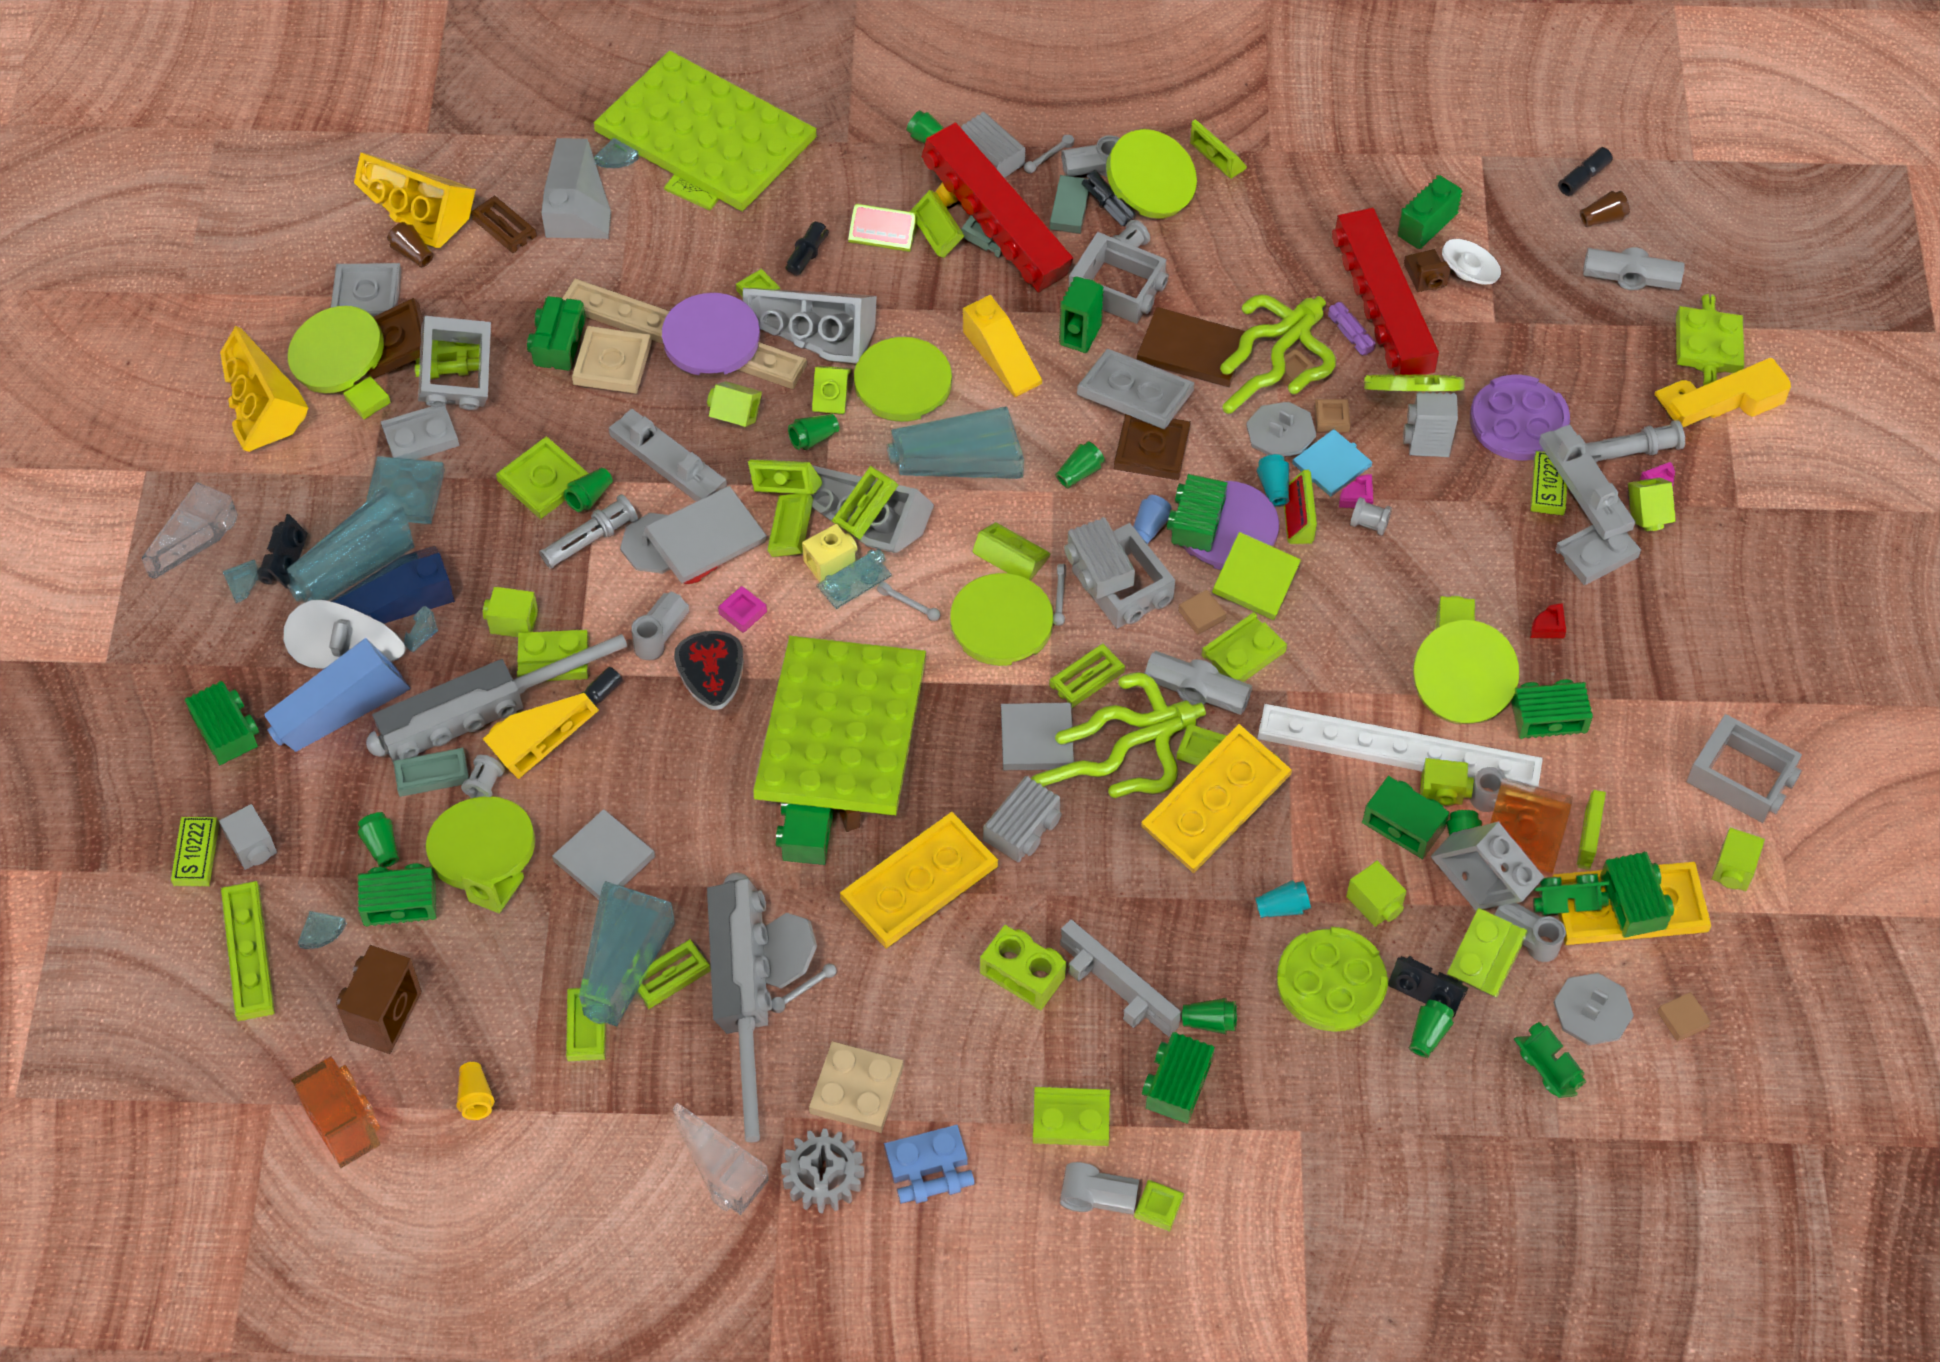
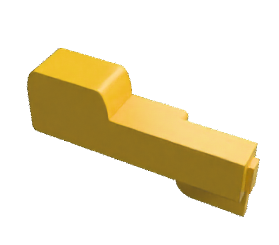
M1768 358L1700 388H1696L1690 381L1682 380L1655 391L1654 395L1674 421L1679 420L1682 427H1686L1709 416L1715 418L1739 407L1751 417L1757 416L1784 404L1791 388V382L1773 358Z

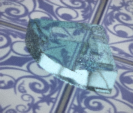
M615 138L594 156L596 165L604 168H622L639 159L638 151Z
M255 559L222 571L235 603L249 596V591L259 578Z
M426 606L422 607L413 617L416 623L410 634L405 633L404 643L411 652L417 650L438 632L434 614Z
M310 911L298 941L299 947L301 949H316L333 942L345 929L347 924L345 918Z

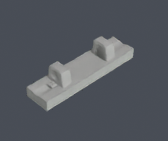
M630 409L620 420L609 427V434L613 439L697 502L727 487L725 478L702 462L701 458L693 452L690 453L657 428L651 420L640 415L634 409Z
M1567 425L1555 431L1541 434L1539 444L1601 538L1605 540L1633 530L1635 521L1618 497V491L1612 483L1608 482L1586 449V443L1580 435L1576 434L1572 426Z
M1070 920L1061 928L1060 946L1075 957L1069 963L1068 973L1079 982L1092 972L1127 1001L1129 1005L1123 1011V1020L1134 1028L1144 1018H1147L1168 1037L1179 1028L1181 1011L1073 920Z

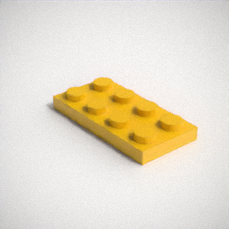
M1238 724L1141 822V827L1194 874L1291 775L1292 769Z
M950 812L840 892V899L884 948L887 949L997 868L998 859L953 812Z
M1684 862L1658 865L1662 877L1660 887L1664 895L1668 894L1671 897L1674 906V914L1671 916L1666 929L1624 938L1617 923L1615 912L1612 909V905H1610V899L1609 906H1602V910L1575 912L1574 898L1568 899L1569 912L1558 913L1559 921L1565 927V945L1709 932L1711 922L1696 863ZM1602 870L1553 874L1552 877H1561L1562 883L1576 882V875L1598 874V879L1601 880L1600 874ZM1601 886V892H1606L1604 886Z

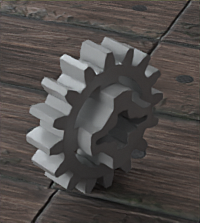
M824 1128L821 1132V1137H815L811 1130L807 1131L808 1140L806 1142L795 1138L794 1147L796 1151L786 1149L784 1152L785 1160L787 1161L781 1164L782 1175L786 1176L783 1178L784 1189H792L790 1196L793 1202L802 1197L803 1209L805 1210L814 1203L817 1204L819 1213H823L826 1204H830L834 1211L839 1210V1200L843 1199L849 1204L852 1202L850 1190L856 1192L861 1190V1181L859 1179L864 1178L865 1175L864 1166L860 1165L863 1163L862 1153L854 1152L855 1142L853 1140L847 1141L845 1144L843 1143L842 1132H838L834 1138H831L828 1135L827 1129ZM833 1152L839 1154L841 1157H837ZM825 1160L826 1170L823 1173V1180L820 1181V1168H822L823 1161ZM804 1184H809L814 1190L809 1189Z

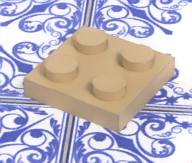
M587 326L572 375L573 385L637 394L652 343L651 335Z
M832 1041L809 1106L810 1114L882 1133L903 1070V1060Z

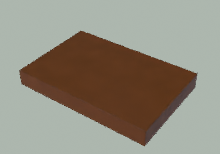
M1156 307L1137 353V360L1157 368L1230 387L1236 369L1226 375L1221 372L1220 366L1238 349L1240 338L1245 331Z

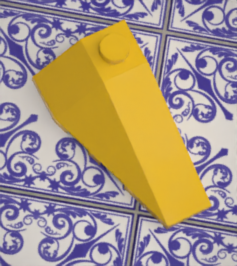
M360 152L354 184L376 204H381L390 213V218L395 222H405L408 225H413L424 243L435 248H441L469 220L476 191L474 188L453 180Z
M235 326L220 354L225 382L231 383L232 395L228 398L229 407L235 409L237 419L232 422L233 432L242 449L250 452L293 435L299 423L304 421L309 408L292 382L242 328Z

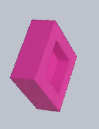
M741 586L718 606V612L720 616L744 633L767 613V606Z

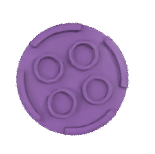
M703 293L681 301L668 313L662 327V340L668 358L680 369L694 375L723 372L725 375L736 371L754 356L758 348L760 336L758 319L753 310L742 300L722 293Z
M1506 375L1491 380L1490 384L1474 396L1470 410V425L1479 442L1491 452L1512 460H1534L1536 451L1545 452L1539 444L1540 435L1570 424V412L1563 396L1560 393L1556 394L1552 389L1540 383L1538 378L1527 375Z
M1225 481L1228 482L1226 499L1211 551H1200L1198 548H1187L1183 545L1190 556L1194 555L1198 559L1214 565L1215 569L1222 570L1239 532L1272 547L1274 546L1279 530L1277 511L1272 502L1261 491L1244 483Z

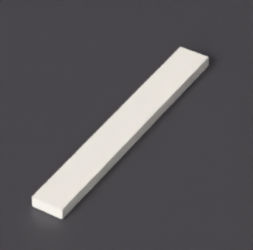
M1264 704L1258 739L1417 771L1423 770L1425 758L1468 763V777H1473L1474 779L1477 772L1482 768L1494 767L1501 770L1506 778L1534 786H1539L1543 760L1541 757Z

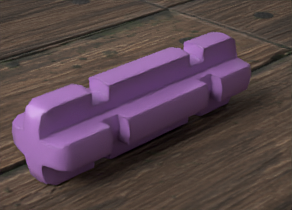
M1342 302L1331 305L1328 312L1331 320L1338 324L1337 327L1352 344H1356L1354 347L1361 355L1371 353L1375 349L1376 342L1369 334H1365L1366 330L1352 313H1347L1349 310Z

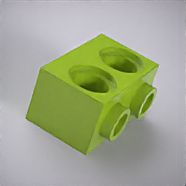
M1004 925L980 956V974L1041 1011L1065 979L1066 961L1054 949H1045L1033 942L1026 932L1020 929L1013 930ZM1012 952L1015 953L1017 957L1007 959L1004 958L1002 954ZM1036 971H1044L1048 975L1046 977L1039 978L1034 976L1032 973Z

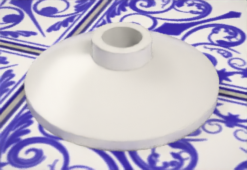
M1452 239L1447 241L1442 248L1444 260L1459 278L1479 284H1493L1499 279L1501 268L1498 262L1488 251L1479 245L1467 240Z

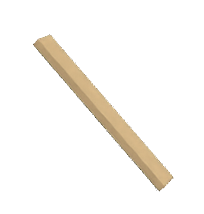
M578 279L573 280L562 298L563 300L567 298L581 300L584 303L587 318L627 332L651 335V340L663 344L662 327L670 311ZM758 342V348L754 356L737 370L794 389L807 366L806 358Z

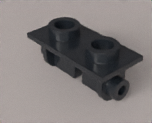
M286 514L285 520L275 525L272 530L273 533L267 550L273 554H265L257 573L262 583L272 584L273 581L278 580L286 589H289L308 533L290 514Z
M1404 956L1398 957L1388 986L1425 1004L1427 1000L1438 1001L1454 1011L1453 1017H1455L1460 1003L1465 998L1469 989L1463 985L1464 981H1458L1441 972L1435 975L1431 973L1433 968L1414 960L1412 956L1408 958Z

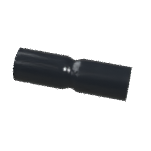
M1605 147L1598 148L1580 166H1577L1559 181L1558 187L1560 191L1566 196L1573 195L1591 177H1594L1612 162L1611 152Z
M608 667L581 693H585L596 706L597 703L602 702L623 682V679L615 669Z

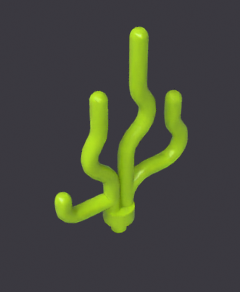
M1263 294L1249 298L1242 305V312L1244 314H1251L1257 308L1263 307L1283 320L1278 324H1262L1246 330L1240 338L1238 349L1220 366L1223 374L1228 375L1247 359L1252 351L1253 341L1257 338L1282 337L1271 350L1272 370L1268 373L1254 376L1236 391L1222 406L1226 414L1233 413L1258 389L1274 385L1280 381L1285 373L1284 353L1298 339L1307 349L1318 355L1323 360V364L1306 369L1288 385V391L1291 394H1298L1310 382L1324 379L1333 372L1336 367V357L1333 351L1314 338L1310 332L1311 327L1323 317V308L1326 306V302L1321 296H1317L1314 299H1304L1294 310L1277 299Z
M1141 672L1123 675L1119 678V686L1123 689L1135 686L1142 687L1154 711L1141 714L1118 705L1106 706L1096 711L1087 722L1059 731L1055 735V740L1058 744L1064 745L1088 737L1098 732L1107 721L1112 719L1121 720L1132 726L1146 728L1128 733L1119 738L1113 746L1109 758L1104 762L1076 761L1036 774L1030 779L1035 780L1036 783H1040L1044 787L1078 775L1107 776L1118 769L1129 748L1156 739L1155 747L1164 769L1163 776L1156 780L1140 777L1128 779L1111 785L1108 788V794L1112 798H1119L1134 792L1148 794L1163 793L1173 786L1178 774L1177 764L1170 750L1169 740L1174 733L1185 730L1188 725L1195 726L1196 718L1206 715L1205 708L1201 702L1191 705L1187 700L1167 706L1157 683L1152 677Z

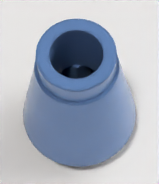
M1149 495L1147 499L1141 501L1133 525L1147 545L1166 524L1172 509L1168 501L1157 495Z

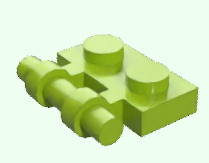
M432 340L430 379L440 378V375L458 373L459 376L469 375L471 371H479L478 357L480 344ZM420 358L415 359L416 377H419Z

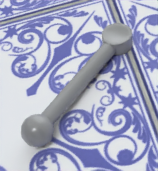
M1064 135L1061 143L1033 162H1026L1024 170L1027 173H1033L1039 164L1064 147H1072L1074 145V137L1072 135Z
M1065 564L1057 565L1056 612L1053 615V624L1056 626H1060L1065 622V616L1062 614L1064 578L1066 577Z
M880 582L877 590L880 594L884 596L890 595L926 614L930 621H937L940 618V611L937 608H927L893 590L886 582Z
M826 964L822 972L784 997L773 998L771 1000L772 1011L775 1013L783 1012L785 1004L824 978L834 977L837 972L835 965Z

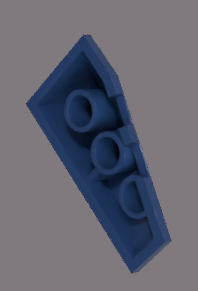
M436 546L402 555L330 602L347 606L385 624L455 601L440 553Z

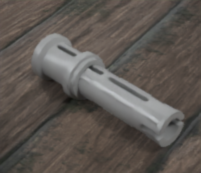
M1675 420L1671 421L1670 425L1657 428L1646 426L1639 433L1586 443V449L1595 462L1642 452L1655 455L1658 450L1673 447L1677 450L1684 449L1685 434L1680 421Z
M620 494L616 498L617 501L603 510L597 509L593 511L589 521L567 533L545 549L540 550V556L545 564L552 569L555 565L601 536L605 538L614 535V530L628 521L635 522L638 517L630 501L623 494ZM620 512V515L611 520V516ZM596 527L597 529L592 532L591 529ZM581 535L584 536L582 539H580L573 545L569 546L565 550H562V547H564L565 545L569 544Z

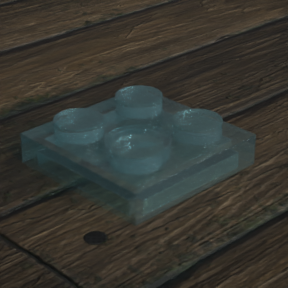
M377 456L363 509L365 518L431 524L445 471L443 462Z

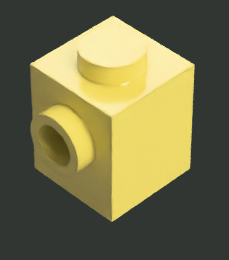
M837 524L802 542L803 560L821 585L856 566V542L849 533L844 534Z

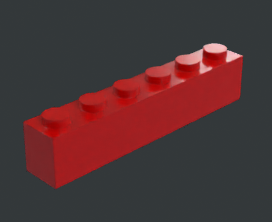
M956 122L926 138L921 156L925 165L938 175L947 191L956 196L962 203L965 212L974 217L980 224L984 234L993 239L1000 247L1003 256L1017 267L1028 284H1031L1037 292H1040L1067 276L1074 259L1072 255Z
M1374 207L1337 215L1336 228L1332 230L1333 243L1336 248H1340L1343 254L1342 260L1345 270L1351 272L1354 291L1357 296L1361 295L1365 316L1373 322L1377 343L1379 345L1382 344L1384 347L1388 368L1393 369L1396 375H1426L1435 373L1439 351Z

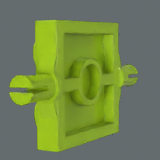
M1709 294L1702 296V309L1679 306L1676 313L1677 365L1694 367L1703 371V386L1716 381L1717 373H1735L1744 368L1743 315L1716 311V297L1711 294L1710 298Z

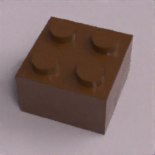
M369 945L365 955L357 959L353 969V978L348 988L344 987L341 990L336 1002L338 1013L350 1041L391 1054L422 992L411 958Z

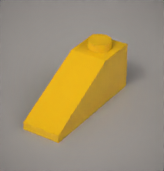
M991 295L963 308V333L1014 398L1042 384V379L1010 319Z
M581 693L510 715L504 721L496 723L483 740L502 763L520 779L597 713L599 709L585 693Z

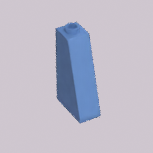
M365 638L266 712L264 715L271 725L267 730L278 745L281 746L285 743L296 752L408 691L410 686L394 663Z

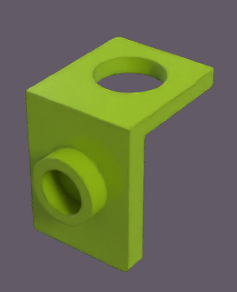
M815 367L812 411L845 413L848 374L851 373V368Z
M520 872L514 878L509 876L494 884L467 873H463L461 879L469 902L500 914L523 881L524 875L523 872ZM474 886H477L483 890H476Z

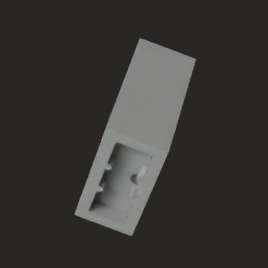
M1097 232L1070 273L1069 287L1070 283L1073 282V277L1078 276L1093 280L1104 262L1147 279L1148 281L1137 298L1102 285L1104 287L1102 310L1137 324L1144 313L1148 314L1151 311L1157 291L1162 292L1169 278V274L1165 273L1167 259Z
M433 316L424 317L421 326L418 401L426 402L428 406L443 407L446 404H456L466 410L484 407L488 398L491 322ZM432 340L480 344L478 388L430 384Z
M1131 523L1113 532L1125 554L1129 555L1132 553L1154 583L1122 600L1115 593L1095 599L1091 589L1088 590V593L1116 629L1125 624L1137 622L1144 614L1155 608L1161 609L1167 606L1174 598L1175 579ZM1076 563L1072 564V572L1080 581V570Z
M1725 714L1694 762L1686 782L1763 823L1770 812L1777 814L1786 798V795L1782 794L1785 786L1792 789L1798 780L1802 770L1797 768L1802 754ZM1726 745L1781 773L1766 798L1712 769Z
M1499 822L1453 832L1430 856L1475 911L1478 908L1486 909L1522 902L1544 878L1542 873ZM1501 865L1506 869L1505 872L1501 870ZM1463 872L1467 875L1466 880L1462 878Z

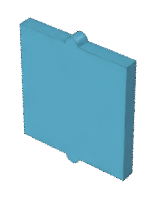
M1333 429L1302 452V454L1294 458L1292 464L1301 472L1309 469L1312 483L1314 482L1331 497L1370 468L1372 461L1356 448L1355 443H1350Z

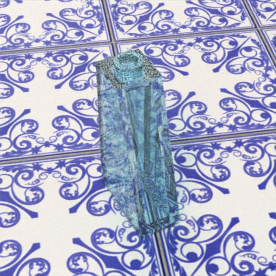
M1007 406L891 430L892 443L887 444V453L890 463H896L899 475L1001 479L1023 478L1024 457Z
M386 487L378 491L287 569L291 583L288 584V589L297 602L303 600L305 603L311 600L328 601L415 548L404 508Z
M605 881L601 890L579 993L583 1014L588 1019L598 1024L605 1022L616 1027L618 1026L644 980L650 965L655 960L675 924L671 902Z

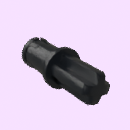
M1097 170L1087 175L1089 179L1085 178L1081 184L1100 202L1098 206L1101 209L1105 208L1121 226L1125 227L1130 220H1134L1135 212L1122 198L1120 200L1117 198L1111 186L1098 174Z
M818 221L812 222L803 238L796 241L795 250L785 266L787 272L798 276L802 273L810 259L816 258L819 246L829 234L828 229L824 230L826 226Z

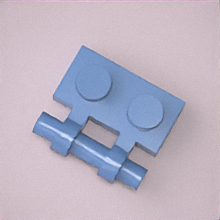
M958 1125L884 1143V1150L894 1183L906 1180L910 1182V1186L897 1189L900 1204L914 1200L918 1204L928 1201L927 1197L945 1192L952 1195L960 1193L961 1188L975 1185L971 1170L957 1173L955 1170L956 1167L968 1165V1158ZM942 1171L943 1177L923 1182L921 1176Z

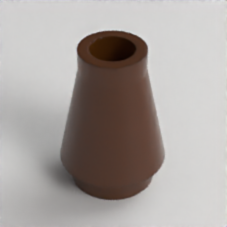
M1610 191L1588 207L1581 209L1580 217L1584 226L1590 227L1592 225L1623 220L1624 216L1630 213V207L1622 191Z
M400 222L388 233L387 240L390 242V247L415 262L419 267H425L432 261L434 254L428 249L413 225Z

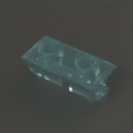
M879 549L876 551L869 550L867 555L832 576L827 575L825 580L817 584V588L834 608L838 609L880 582L888 579L892 574L882 563L885 561L882 551Z

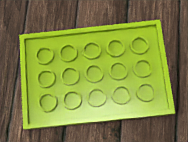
M670 50L594 121V130L599 134L714 195L742 212L817 137L815 127Z
M789 636L754 785V799L896 815L924 672L926 651Z

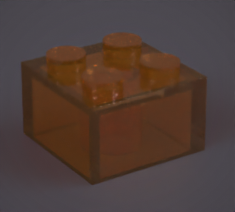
M1502 778L1490 824L1499 822L1537 869L1553 873L1571 810L1573 796Z
M332 1056L291 1079L304 1111L340 1169L381 1145L376 1131L381 1129L374 1116L375 1112L364 1094L360 1095L355 1086L356 1082L346 1065L338 1067Z

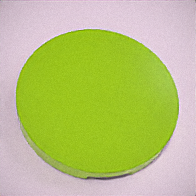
M1149 129L1131 131L1123 135L1116 142L1110 155L1107 157L1106 173L1113 192L1119 200L1122 198L1127 204L1138 210L1142 216L1156 219L1171 217L1179 213L1194 196L1197 185L1194 164L1186 150L1176 140L1164 133Z
M336 306L325 309L305 321L294 334L288 349L290 370L296 379L311 391L336 393L355 386L354 382L364 376L370 368L375 369L384 348L383 333L375 319L363 309L353 306Z
M894 337L872 345L861 355L854 370V387L857 397L872 410L873 414L891 421L904 422L921 419L922 415L931 412L945 403L952 386V372L946 356L931 343L913 337Z
M1392 374L1366 375L1364 378V389L1461 391L1464 390L1465 378L1452 375L1414 374L1393 376Z
M995 573L979 577L959 591L951 607L950 626L955 639L967 655L985 664L1007 666L1032 654L1036 655L1045 647L1052 633L1053 610L1047 595L1032 581L1014 574Z
M1457 620L1438 627L1426 637L1415 656L1413 676L1420 700L1434 715L1454 724H1475L1495 717L1509 704L1515 694V688L1518 686L1519 663L1512 645L1497 629L1479 621Z
M492 796L475 797L453 805L436 819L429 830L426 840L427 857L438 877L448 885L464 890L461 879L463 873L493 884L509 876L514 878L528 864L535 848V834L527 813L510 800ZM474 886L476 890H483L477 886Z
M1331 927V929L1316 930L1307 934L1302 933L1287 945L1279 961L1277 988L1281 1000L1293 1016L1313 1028L1335 1032L1359 1027L1368 1022L1378 1012L1386 996L1388 977L1385 965L1379 956L1380 952L1365 937L1345 928Z

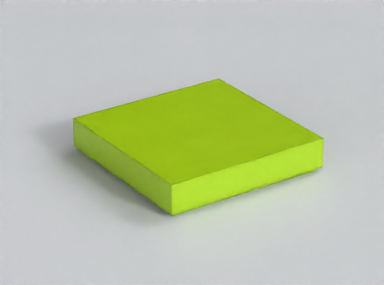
M546 436L496 473V477L501 485L541 520L565 501L564 490L567 489L569 482L589 473Z
M1239 532L1212 593L1274 620L1301 559Z

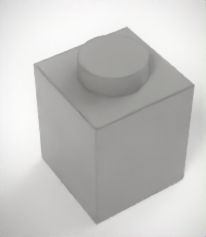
M252 804L219 820L225 837L244 870L253 865L263 864L277 853L269 832Z

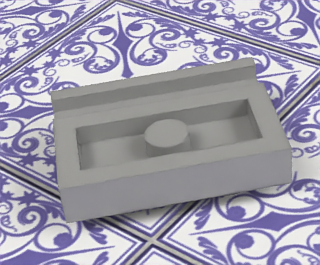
M431 406L381 421L395 465L459 446L458 438L446 406Z
M1591 525L1558 542L1555 551L1558 554H1562L1565 558L1564 562L1585 586L1639 558L1641 549L1627 532L1603 540L1595 527Z

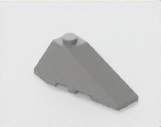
M556 139L544 188L541 212L546 238L609 239L611 210L588 139Z
M743 288V302L755 313L759 329L793 342L794 345L813 351L828 361L857 363L861 355L867 350L875 330L877 296Z
M813 466L823 484L814 494H811L814 498L812 508L832 521L862 477ZM875 480V481L873 482V484L871 485V487H870V488L868 489V491L866 492V495H867L868 492L871 490V488L873 487V485L875 484V482H876L877 480ZM899 485L859 541L871 548L898 553L923 535L934 504L918 489ZM857 505V507L854 509V511L852 512V514L849 516V518L847 519L846 522L849 521V519L851 518V516L854 514V512L856 511V509L859 507L858 505Z

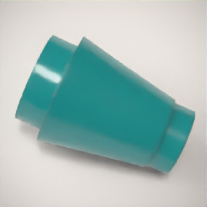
M1272 454L1261 458L1256 472L1267 498L1275 507L1287 504L1289 502V463L1279 454Z
M1291 880L1262 894V896L1255 897L1260 918L1303 915L1304 910L1311 909L1304 881L1295 883L1294 880Z

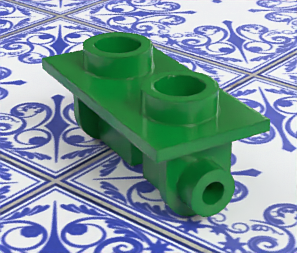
M1598 874L1576 875V882L1562 883L1561 877L1543 878L1540 881V885L1533 889V891H1539V897L1533 898L1534 912H1541L1542 915L1568 913V899L1574 898L1575 912L1602 910V906H1609V897L1607 891L1601 892V886L1609 885V881L1599 880Z
M1538 1022L1529 1029L1531 1036L1514 1038V1041L1520 1047L1522 1058L1529 1065L1537 1069L1543 1077V1085L1551 1094L1558 1098L1578 1095L1575 1090L1586 1083L1583 1077L1585 1073L1569 1052H1565L1558 1059L1554 1056L1563 1045L1548 1025L1543 1026L1541 1022Z

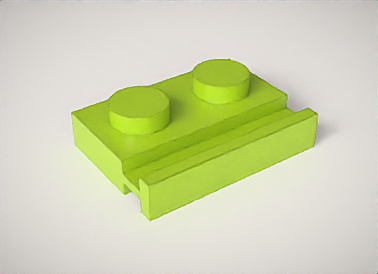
M1253 612L1203 647L1201 656L1204 659L1208 658L1219 674L1244 682L1284 654L1287 644L1265 622L1262 623L1258 620L1257 614Z
M568 630L518 633L517 677L589 648L588 631ZM588 663L547 681L588 679Z
M1478 908L1447 975L1458 981L1462 980L1464 981L1463 983L1497 998L1528 931Z
M1035 1087L1033 1144L1109 1146L1110 1090Z

